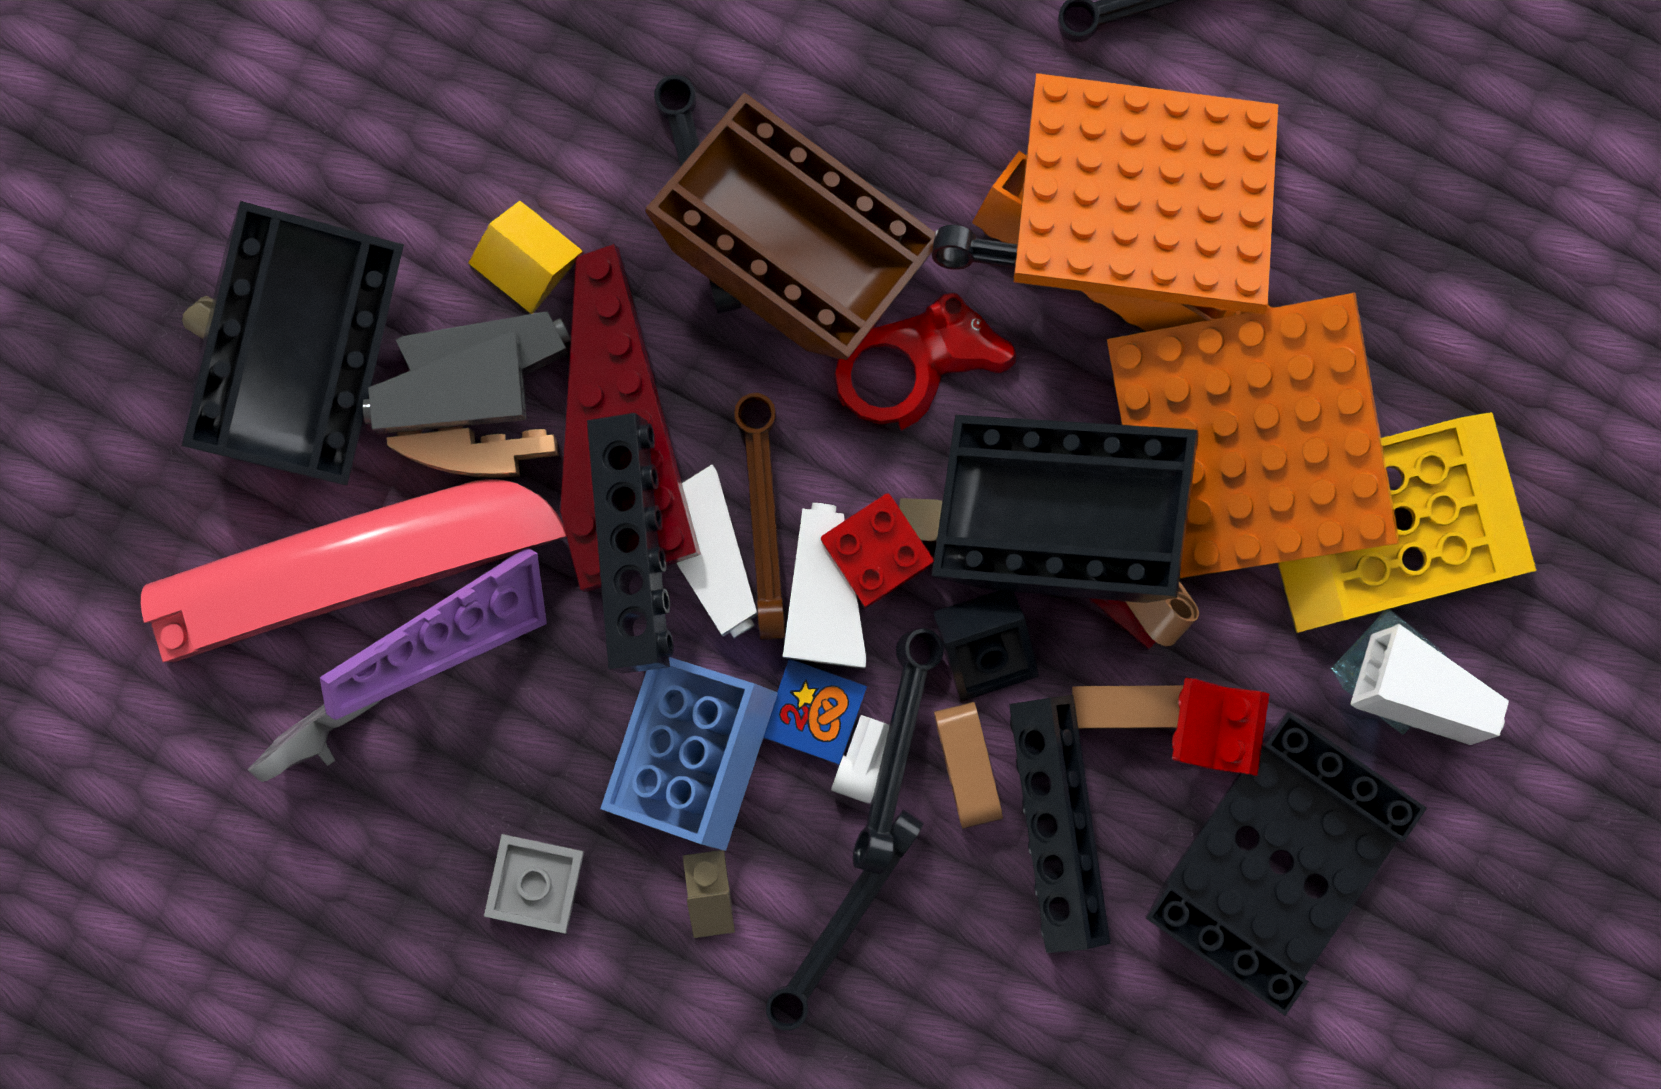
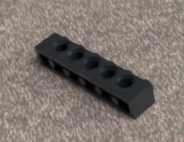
M636 413L587 420L608 668L621 674L669 668V656L673 655L674 643L671 632L666 628L665 614H668L670 611V600L667 590L663 589L661 572L666 571V557L663 548L659 547L658 531L662 530L663 523L660 508L655 506L654 490L658 489L659 486L657 469L655 465L651 464L650 449L655 446L654 431L651 424H648L646 419ZM631 451V463L627 468L619 470L618 462L620 457L624 453ZM634 492L636 499L633 507L623 511L622 501L624 497ZM638 533L639 544L637 548L627 553V539L632 534ZM641 574L643 578L642 588L637 593L631 594L629 590L630 581L634 576ZM645 616L647 621L646 629L641 635L635 636L633 624L637 618Z
M1058 696L1009 704L1011 714L1010 727L1014 734L1017 754L1016 767L1020 774L1023 794L1022 808L1026 815L1029 835L1028 849L1033 862L1035 875L1034 889L1039 902L1042 922L1041 935L1044 939L1046 953L1086 950L1111 944L1074 696Z

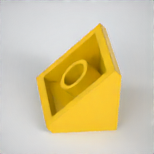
M518 201L488 225L468 263L526 311L533 314L574 265L576 257L583 254V251L523 202Z

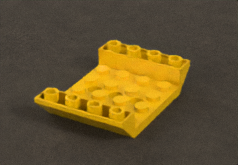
M1492 412L1461 417L1381 438L1386 468L1396 469L1402 479L1401 485L1397 490H1390L1394 510L1396 508L1407 509L1413 518L1412 525L1407 531L1397 529L1399 536L1398 544L1279 562L1278 567L1296 633L1536 571ZM1407 548H1416L1423 555L1424 562L1418 571L1408 570L1402 562L1403 553Z

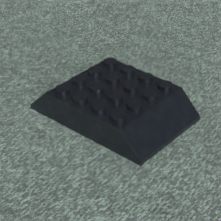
M240 201L220 267L187 405L181 446L347 486L364 417L363 399H368L369 396L368 388L371 387L404 244Z
M955 415L932 576L986 590L1139 603L1177 598L1198 430Z

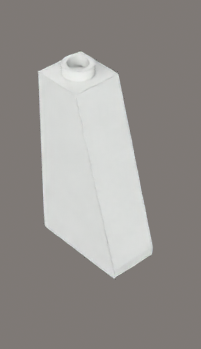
M710 465L682 483L701 555L678 562L677 565L722 636L724 637L731 633L733 638H736L755 625L751 619L757 616L758 613L719 476L714 466Z
M812 503L811 509H802L783 658L865 669L866 653L857 595L821 542L823 534L845 521L844 514L836 513L837 506Z
M1398 624L1371 635L1351 705L1359 710L1473 745L1500 735L1505 724L1504 717L1509 701Z

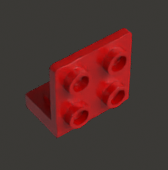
M888 493L821 536V542L856 593L857 599L864 610L934 563V559L892 496Z
M1185 678L1183 689L1178 699L1180 711L1177 730L1172 738L1173 760L1212 770L1257 776L1270 694L1262 691L1223 687L1194 678Z

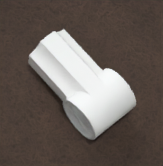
M863 715L860 716L848 753L842 757L831 791L867 804L871 803L889 730L888 724Z

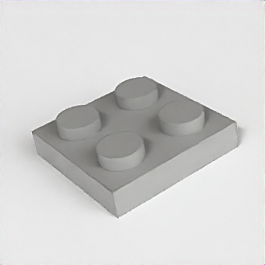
M502 834L484 917L566 934L584 851Z

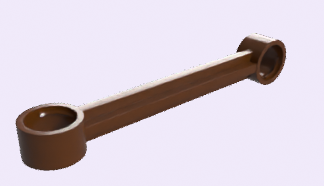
M749 393L737 402L734 416L738 428L745 434L760 640L785 638V621L769 432L776 422V411L773 402L767 396L761 393ZM760 401L769 407L771 413L770 420L760 429L749 428L741 420L742 409L750 402Z

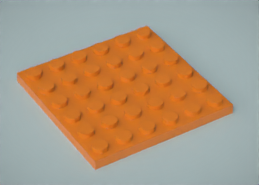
M1036 73L1013 282L1265 315L1268 306L1278 104Z
M1356 293L1266 309L1265 315L1243 313L1107 339L1122 425L1195 429L1199 432L1180 578L1399 543Z

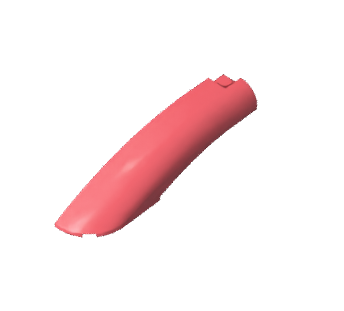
M498 479L476 480L320 526L146 584L141 593V611L144 623L152 624L162 662H177L311 617L412 587H418L517 554L523 549H532L567 536L560 517L552 506L539 494H535L531 490L511 481Z

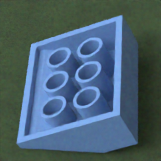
M669 657V668L646 671L600 809L690 841L726 851L778 692Z

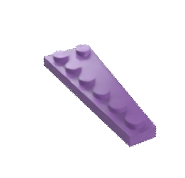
M526 548L514 556L505 559L487 573L321 676L320 682L326 714L337 720L546 625L538 554L530 548Z

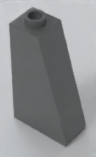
M548 311L402 336L396 339V342L410 371L505 333L516 332L520 338L523 376L568 355L569 353L564 344L571 341L561 318L553 321Z
M516 332L505 333L371 386L368 388L369 399H363L365 423L371 424L372 430L378 434L527 420L520 338Z

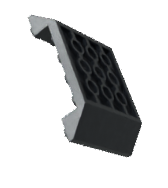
M1288 711L1263 739L1258 775L1238 774L1163 883L1146 919L1279 1013L1286 1016L1309 981L1305 979V976L1395 844L1397 842L1404 843L1427 807ZM1243 826L1252 827L1257 834L1256 845L1249 850L1240 849L1235 842V834ZM1277 850L1286 851L1291 858L1290 869L1283 874H1276L1269 865L1271 855ZM1312 874H1319L1325 881V891L1317 898L1309 897L1304 891V882Z

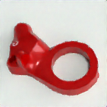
M946 293L938 297L926 308L925 312L918 316L871 329L847 360L838 359L834 374L837 396L842 405H846L859 418L877 424L898 422L900 430H903L918 422L928 412L943 374L977 369L1002 373L1009 370L1016 363V351L1010 341L996 334L978 313L966 305L957 293ZM887 346L898 349L909 358L914 367L916 381L913 391L906 400L896 406L880 408L869 405L857 395L852 386L851 373L854 363L862 353L873 347Z

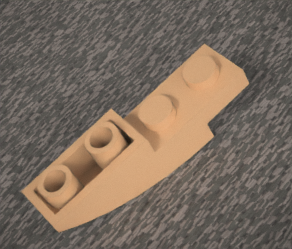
M463 426L438 428L437 432L422 433V430L397 432L398 436L387 437V445L391 449L415 462L452 474L472 477H519L518 460L559 456L556 437L554 435H547L545 429L523 431L522 438L506 440L505 434L485 435L481 437V443L475 444L474 432L470 428H463Z

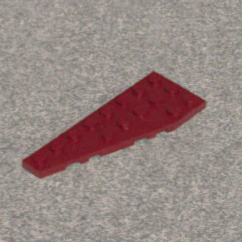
M615 244L576 257L560 512L580 590L584 592L601 588L587 420L636 413L646 419L648 424H651L655 435V446L650 449L651 464L655 465L659 478L658 489L654 490L655 506L660 508L663 523L662 530L658 531L659 547H662L664 550L666 566L701 555L620 250ZM631 451L624 453L620 457L618 462L619 470L627 468L631 463ZM634 492L624 497L622 501L623 511L633 507L636 499ZM638 533L632 534L627 539V553L637 548L639 544Z

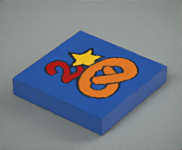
M789 659L763 738L840 765L867 686Z

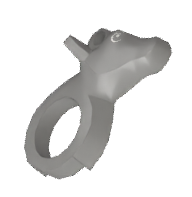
M379 701L337 720L326 714L325 705L323 704L278 736L247 770L259 781L264 782L281 774L287 768L317 754L327 766L335 762V759L326 743L329 731L353 720Z

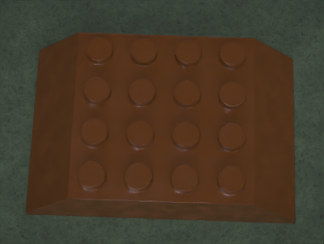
M745 92L645 210L677 256L806 351L844 360L851 356L932 254L935 232Z

